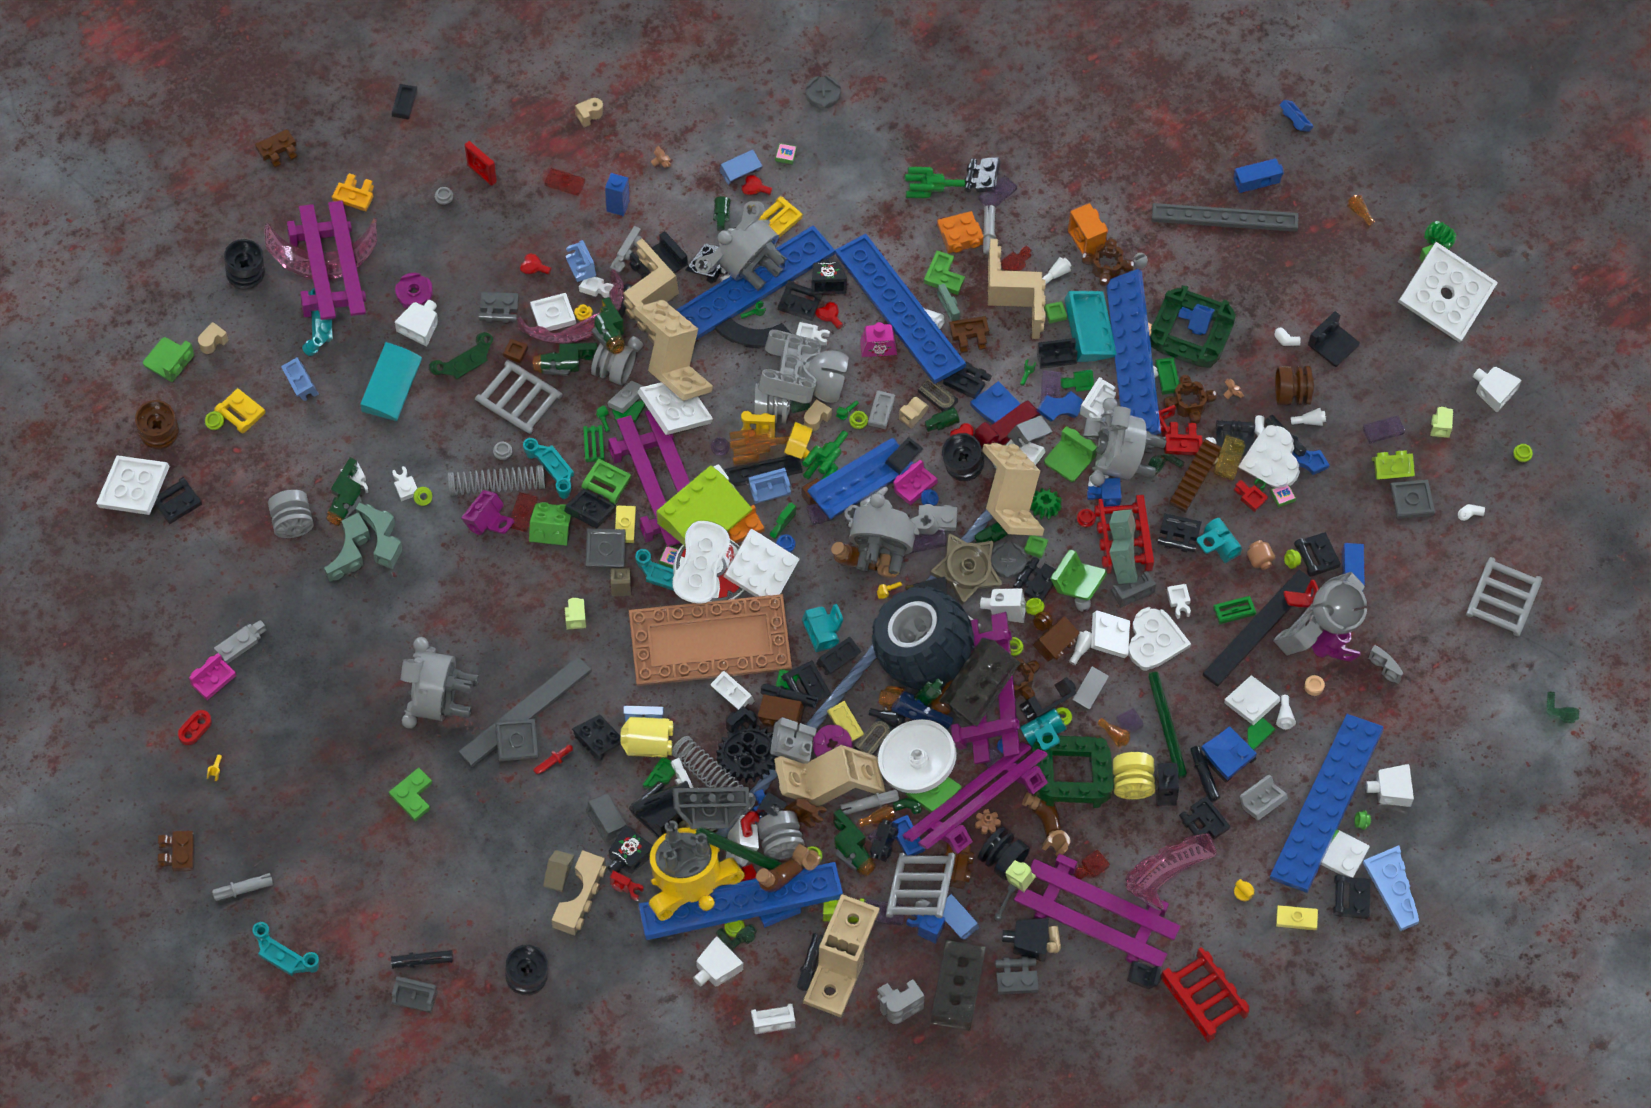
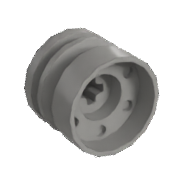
M600 343L593 358L591 374L594 376L600 375L602 379L609 375V381L623 386L633 369L636 350L622 345L619 350L608 351Z
M756 383L755 415L763 413L775 415V424H777V415H782V424H786L790 414V400L762 393L758 389L759 383Z
M286 490L273 495L269 499L268 507L272 517L273 529L278 537H299L308 533L313 528L314 524L305 492Z
M793 811L776 812L777 816L769 814L756 823L759 838L763 840L762 848L764 855L780 860L793 856L794 850L799 843L805 847L802 833L799 831L798 818Z

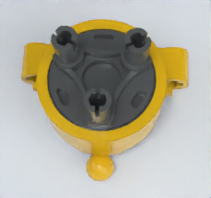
M669 821L670 826L668 822L665 824L666 833L654 843L650 852V863L654 878L651 880V883L657 885L662 892L650 899L649 906L661 921L669 919L681 905L689 901H699L698 904L702 910H711L714 906V899L709 894L713 892V889L720 885L737 884L745 875L734 858H727L719 862L718 853L720 849L708 844L705 834L700 833L695 836L697 829H678L675 821Z

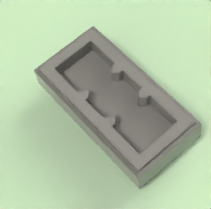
M630 381L608 401V407L624 413L640 398L637 393L639 388L645 386Z
M877 390L868 420L869 426L882 429L887 428L895 394Z

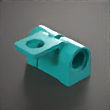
M1220 518L1210 521L1206 525L1203 535L1196 540L1204 553L1208 554L1216 550L1224 563L1241 555L1242 546ZM1204 539H1207L1212 546H1205L1203 543Z
M833 605L830 614L827 613L825 607L805 610L802 622L815 652L831 649L838 645L839 638L836 633L840 630L843 622V616L838 605Z
M1055 708L1020 727L1032 748L1037 739L1044 751L1060 743L1057 733L1067 729ZM1053 735V740L1050 743H1044L1042 740L1043 736Z

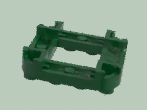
M1184 285L1181 288L1168 290L1154 324L1151 326V347L1163 354L1200 367H1213L1220 359L1234 326L1236 314L1229 305L1230 302L1223 299V302H1219L1188 291L1189 287ZM1200 304L1215 309L1212 320L1215 322L1203 347L1170 335L1182 307L1193 311L1194 307Z
M1053 735L1043 736V742L1050 743L1053 740ZM1058 736L1060 743L1046 750L1045 752L1048 756L1036 764V766L1040 767L1048 783L1034 793V797L1037 796L1046 802V806L1050 807L1054 806V802L1093 803V808H1100L1101 804L1111 799L1113 790L1111 750L1107 745V741L1104 738ZM1037 739L1033 744L1032 753L1037 749L1044 751ZM1053 756L1089 757L1092 783L1054 781Z

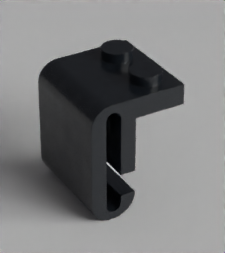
M658 781L637 801L646 798L650 793L653 795L663 791L664 784ZM671 792V793H669V794L664 795L663 797H666V796L671 795V794H673V793ZM659 798L654 799V800H652V801H650V802H647V803H645L644 805H647V804H649V803H652V802H654V801H657V800H659ZM673 800L658 805L654 810L651 808L637 815L634 813L632 805L629 807L630 812L658 839L666 833L665 824L667 822L670 826L669 821H675L677 825L683 821L674 810Z

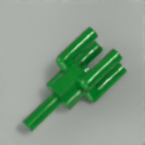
M908 167V174L904 176L905 181L920 182L909 183V191L905 193L906 198H930L931 192H943L944 187H965V180L945 179L943 174H933L932 167Z
M843 430L834 442L825 443L822 448L818 445L813 447L802 462L803 466L808 467L803 474L804 478L809 479L819 466L818 471L821 474H825L822 479L838 470L835 461L841 455L840 445L848 436L846 431Z

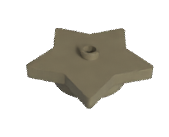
M948 534L945 558L930 571V575L936 578L945 576L946 582L951 584L962 605L977 589L1000 587L1002 584L991 566L993 541L976 544L967 543L952 534Z

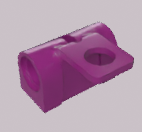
M486 490L479 494L461 517L466 526L477 535H482L486 529L505 534L514 523L513 518L500 515L499 512L504 507V504L498 495ZM507 522L505 527L499 528L501 523Z
M1323 629V632L1317 637V641L1312 645L1314 653L1321 658L1329 655L1332 658L1350 662L1361 655L1360 651L1345 648V644L1351 640V632L1347 634H1333Z

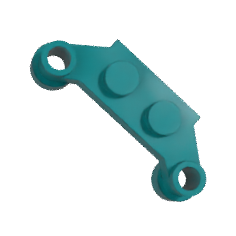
M315 288L308 292V294L316 295ZM319 310L312 311V339L307 340L302 346L303 352L308 356L315 355L323 343L332 340V319L321 320Z
M527 438L523 442L526 456L531 459L537 458L555 480L556 491L559 497L562 499L568 498L571 491V477L574 476L573 470L552 445L550 447L538 445L536 439Z
M638 550L635 559L638 567L641 568L646 576V582L674 591L673 569L652 562L651 554L648 550Z
M258 922L253 926V934L257 938L260 947L259 957L290 976H293L294 973H314L318 970L320 961L316 953L308 952L301 957L270 938V930L265 922Z

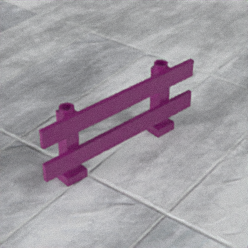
M343 200L328 202L331 221L317 223L313 204L299 206L302 225L295 226L294 221H288L287 231L290 247H298L297 241L305 240L316 295H309L308 290L300 291L304 317H311V311L319 310L321 320L336 318L334 308L349 306L351 316L366 314L364 302H366L365 290L361 291L349 234V232H352L351 222L346 219ZM335 236L346 291L331 292L320 238Z
M648 410L645 411L652 432L639 435L631 415L617 419V424L624 440L617 441L616 437L608 439V450L614 464L621 462L622 456L630 454L655 516V519L649 520L648 516L640 517L639 527L645 542L653 541V535L662 533L666 546L669 547L680 544V542L657 524L656 511L666 501L645 450L659 446L677 493L687 486L690 481L673 442V433L665 435Z
M1006 612L991 615L993 631L979 634L978 619L970 620L974 633V650L971 651V661L978 667L973 678L967 682L971 726L962 728L959 724L951 725L952 739L959 750L967 749L966 743L973 742L975 765L990 762L988 738L1002 735L1005 758L1020 755L1018 738L1020 723L1016 716L1010 650L1012 635L1008 628ZM994 647L1000 719L987 722L981 650Z
M1021 742L1019 744L1020 755L1008 758L1003 756L902 835L903 838L912 842L926 831L928 835L918 842L919 846L929 849L936 842L942 840L949 843L953 852L958 854L973 842L966 828L961 825L964 820L1014 781L1024 784L1031 794L1036 793L1048 783L1040 767L1036 766L1037 763L1048 756L1047 753L1037 749L1022 762L1016 764L1014 762L1031 749L1030 745ZM1001 773L1002 777L944 823L939 821Z
M1060 853L1055 863L1057 869L1036 859L1033 860L1030 866L1031 872L1036 875V878L1049 883L1043 896L1028 889L1025 892L1019 889L1014 901L1036 911L1035 919L1052 918L1127 953L1125 960L1129 963L1138 962L1140 959L1153 966L1162 967L1167 953L1148 945L1147 942L1152 931L1173 941L1175 940L1181 926L1160 917V915L1165 916L1169 903L1150 895L1148 902L1160 910H1156L1147 904V911L1069 875V873L1074 874L1077 868V861ZM1061 889L1140 925L1136 937H1130L1055 902Z

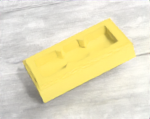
M616 506L615 529L626 530L625 543H634L636 506Z
M845 701L827 710L833 723L848 731L852 741L864 735Z
M1277 906L1276 927L1317 930L1318 909Z

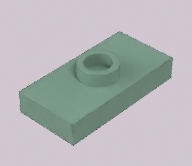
M945 284L938 285L937 296L951 321L959 320L960 312L957 308L955 297H951Z

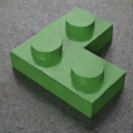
M936 251L924 278V284L938 288V285L945 284L950 293L958 295L965 277L949 271L954 261V256Z
M417 768L389 791V795L416 822L430 810V806L419 794L432 784V780L420 768Z

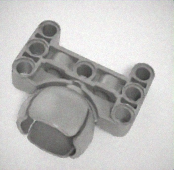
M771 330L768 334L765 350L770 354L781 356L779 371L764 369L758 389L765 394L801 403L811 402L812 396L824 402L836 403L839 400L845 379L843 373L847 370L849 356L833 350L820 353L822 345L815 339L779 330Z
M1352 572L1329 579L1319 588L1309 608L1289 629L1280 632L1273 641L1285 655H1290L1310 648L1317 641V637L1323 632V629L1333 634H1347L1356 630L1363 623L1367 614V608L1354 611L1355 608L1367 606L1365 595L1362 592L1365 586Z

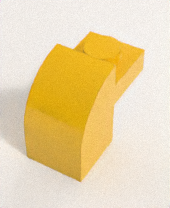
M795 422L790 431L784 452L802 459L813 429Z

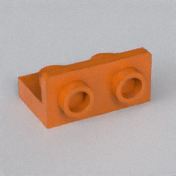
M754 505L750 506L752 511L727 532L729 538L735 543L743 541L750 529L755 530L759 534L764 532V526L756 514V507Z

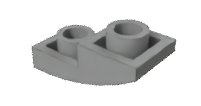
M1374 645L1368 659L1375 665L1384 667L1382 675L1387 680L1399 684L1403 674L1401 668L1388 653Z
M1092 666L1073 700L1090 710L1109 676Z

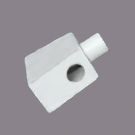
M427 300L424 306L416 302L413 303L395 321L396 332L427 346L438 323L437 313L434 312L437 305L431 300Z
M1493 367L1488 374L1479 368L1473 375V378L1480 382L1476 390L1477 394L1496 412L1514 395L1521 383V379L1497 367Z
M1023 589L992 590L991 598L981 597V609L991 610L992 615L1006 612L1008 621L1024 623L1026 602Z
M1409 764L1379 770L1376 775V781H1366V792L1377 793L1378 802L1381 804L1411 807L1414 797Z
M741 815L729 831L728 839L757 851L759 848L757 824L751 825L752 836L744 837L740 820L745 815ZM726 851V859L734 858L737 864L743 867L748 863L747 860Z
M715 937L697 959L696 964L700 972L693 979L699 986H702L708 980L714 986H719L743 971V962L718 937Z

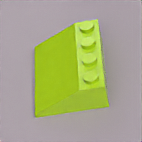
M710 465L656 511L657 524L686 547L685 535L693 523L709 521L720 525L728 532L752 511V508L727 478Z

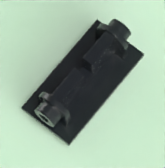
M885 819L879 823L876 836L882 837L881 841L874 839L870 849V857L886 862L887 858L891 856V846L893 840L898 835L899 824Z

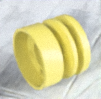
M1128 752L1113 758V774L1115 775L1113 784L1116 796L1124 799H1142L1155 793V777L1153 776L1154 758L1151 755L1142 752Z

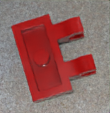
M1170 422V426H1168L1170 433L1164 435L1166 437L1165 454L1196 455L1203 444L1202 435L1196 434V423H1188V427L1185 428L1186 435L1178 434V422Z

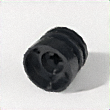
M238 239L226 247L224 260L226 278L229 283L241 289L257 286L264 277L263 250L259 244L248 239Z
M958 433L945 441L942 447V457L946 470L952 478L958 481H970L981 474L984 468V456L980 443L974 436L967 433Z
M1002 826L984 843L978 854V860L981 862L986 861L985 865L987 867H991L996 863L994 872L1003 880H1007L1005 872L1015 860L1019 863L1024 862L1030 852V847L1020 839L1012 843L1014 834L1008 833V830Z
M533 945L518 946L508 954L506 959V982L509 988L517 994L533 995L538 993L547 982L548 960L546 955L540 948ZM528 970V976H524L525 971Z

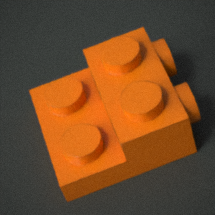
M972 211L937 220V225L948 253H958L964 249L977 248L983 245L984 236Z

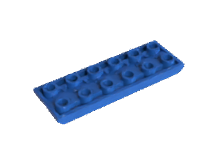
M894 438L887 440L817 482L807 492L830 520L835 518L850 505L858 504L894 482L899 474L885 464V462L900 445ZM912 461L900 475L906 472L914 462Z

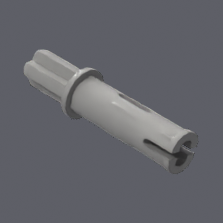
M988 205L984 207L983 253L988 256L990 239H996V208L993 205H989V210Z
M895 789L880 794L876 792L875 795L840 804V808L850 807V809L843 811L845 815L877 806L881 808L882 805L898 801L899 795Z
M268 873L234 884L231 882V885L214 889L212 893L216 901L231 896L236 898V895L273 886L271 874Z

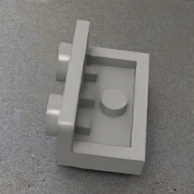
M919 505L918 515L931 513L938 522V530L956 531L957 507L950 505Z
M1267 775L1240 795L1243 810L1256 820H1260L1288 799L1287 793L1274 784L1273 778L1270 775Z

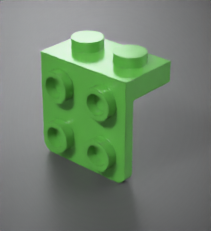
M163 337L145 358L143 365L173 382L193 358L192 344L185 340L180 346L172 340Z
M1066 426L1062 431L1060 442L1045 458L1044 464L1070 482H1075L1094 460L1097 446L1093 441L1082 437L1075 429H1070Z
M546 502L535 504L530 520L529 542L567 546L569 523L572 516L564 512L566 505H552Z
M1069 550L1050 579L1058 593L1090 600L1107 572L1105 569L1081 563L1076 551Z

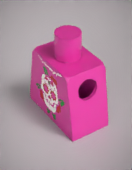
M878 322L875 325H869L864 328L860 339L862 357L897 355L896 340L891 324Z

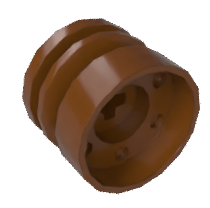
M1277 366L1275 375L1277 405H1291L1293 397H1295L1297 405H1301L1302 400L1305 405H1310L1314 393V379L1311 367L1304 366L1302 372L1301 366H1297L1295 374H1293L1291 366Z
M152 400L139 407L135 415V423L143 443L153 449H163L172 445L178 437L179 428L171 406L164 401Z

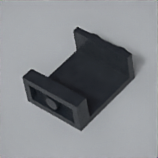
M666 231L659 234V243L651 249L675 274L688 265L687 254ZM632 252L629 264L633 271H637L643 279L651 272L639 260V256L637 257Z
M1066 677L1056 683L1054 686L1062 698L1042 709L1035 696L1019 705L1027 721L1034 720L1076 695V686L1073 681Z

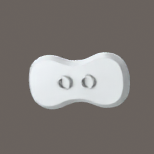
M697 521L686 532V554L683 563L674 574L673 588L675 593L686 601L706 603L716 594L718 585L717 568L719 562L729 549L730 538L727 531L720 525L709 521Z

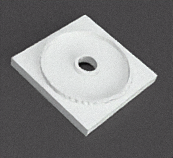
M1435 242L1398 302L1460 343L1498 282ZM1442 288L1451 290V299H1445L1441 295Z

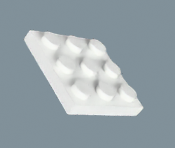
M662 382L641 387L637 392L665 435L711 424L713 420L698 396L683 401Z
M116 456L96 504L99 508L150 515L170 466L167 462Z
M750 529L723 577L755 597L779 595L797 565L799 558L755 530Z

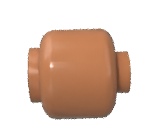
M1262 540L1256 541L1249 546L1247 556L1254 568L1266 570L1272 566L1275 555L1269 543Z

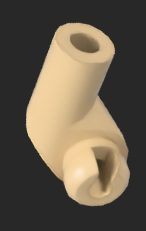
M1058 926L1048 927L1050 942L1047 943V951L1049 953H1058L1061 949Z

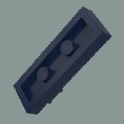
M903 691L893 703L891 711L912 720L936 722L946 730L952 725L953 721L952 717L914 701V695Z

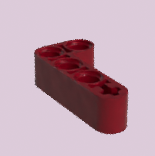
M1027 400L991 426L987 422L979 425L974 432V437L979 441L981 449H983L984 444L998 443L1005 445L1011 439L1007 435L1017 424L1041 416V414Z

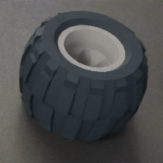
M916 586L895 594L891 600L884 603L872 625V644L880 665L892 679L906 687L920 690L928 681L933 683L938 678L943 682L942 686H940L941 688L961 675V671L965 666L969 665L972 659L971 651L974 650V633L967 613L953 597L936 588L928 586L920 588Z

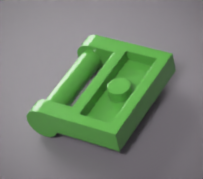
M598 458L583 481L581 488L601 494L609 499L611 503L616 504L632 477L631 474ZM595 479L615 490L612 493L592 483V481Z

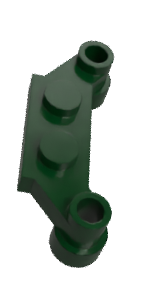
M487 332L479 333L476 336L477 345L448 362L440 360L430 362L428 367L430 373L433 375H451L454 379L461 377L488 361L486 356L493 342V337ZM438 364L440 365V370H439V371L437 370V365H438Z

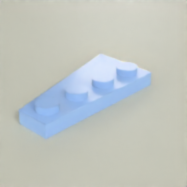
M1396 846L1365 859L1363 865L1399 930L1402 931L1418 924L1419 918L1414 899L1411 896L1410 884L1406 877L1400 847Z

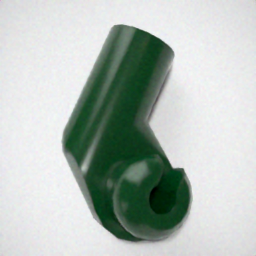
M904 798L892 803L895 812L905 808H910L913 814L922 812V804L918 800Z

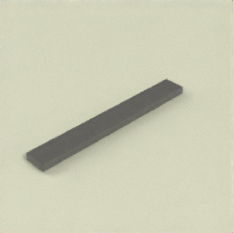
M1153 203L1152 222L1298 231V213Z
M578 656L497 721L535 718L590 674L591 668ZM495 723L459 751V755L471 767L475 766L497 748Z

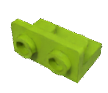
M1407 450L1395 451L1396 455L1390 456L1388 452L1377 453V457H1372V461L1375 463L1376 480L1415 476L1413 454H1407Z

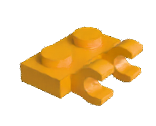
M349 173L344 184L338 183L332 200H343L344 205L366 212L373 199V193H371L374 188L372 185L373 181L365 179L362 188L358 189L355 188L357 180H355L356 175Z

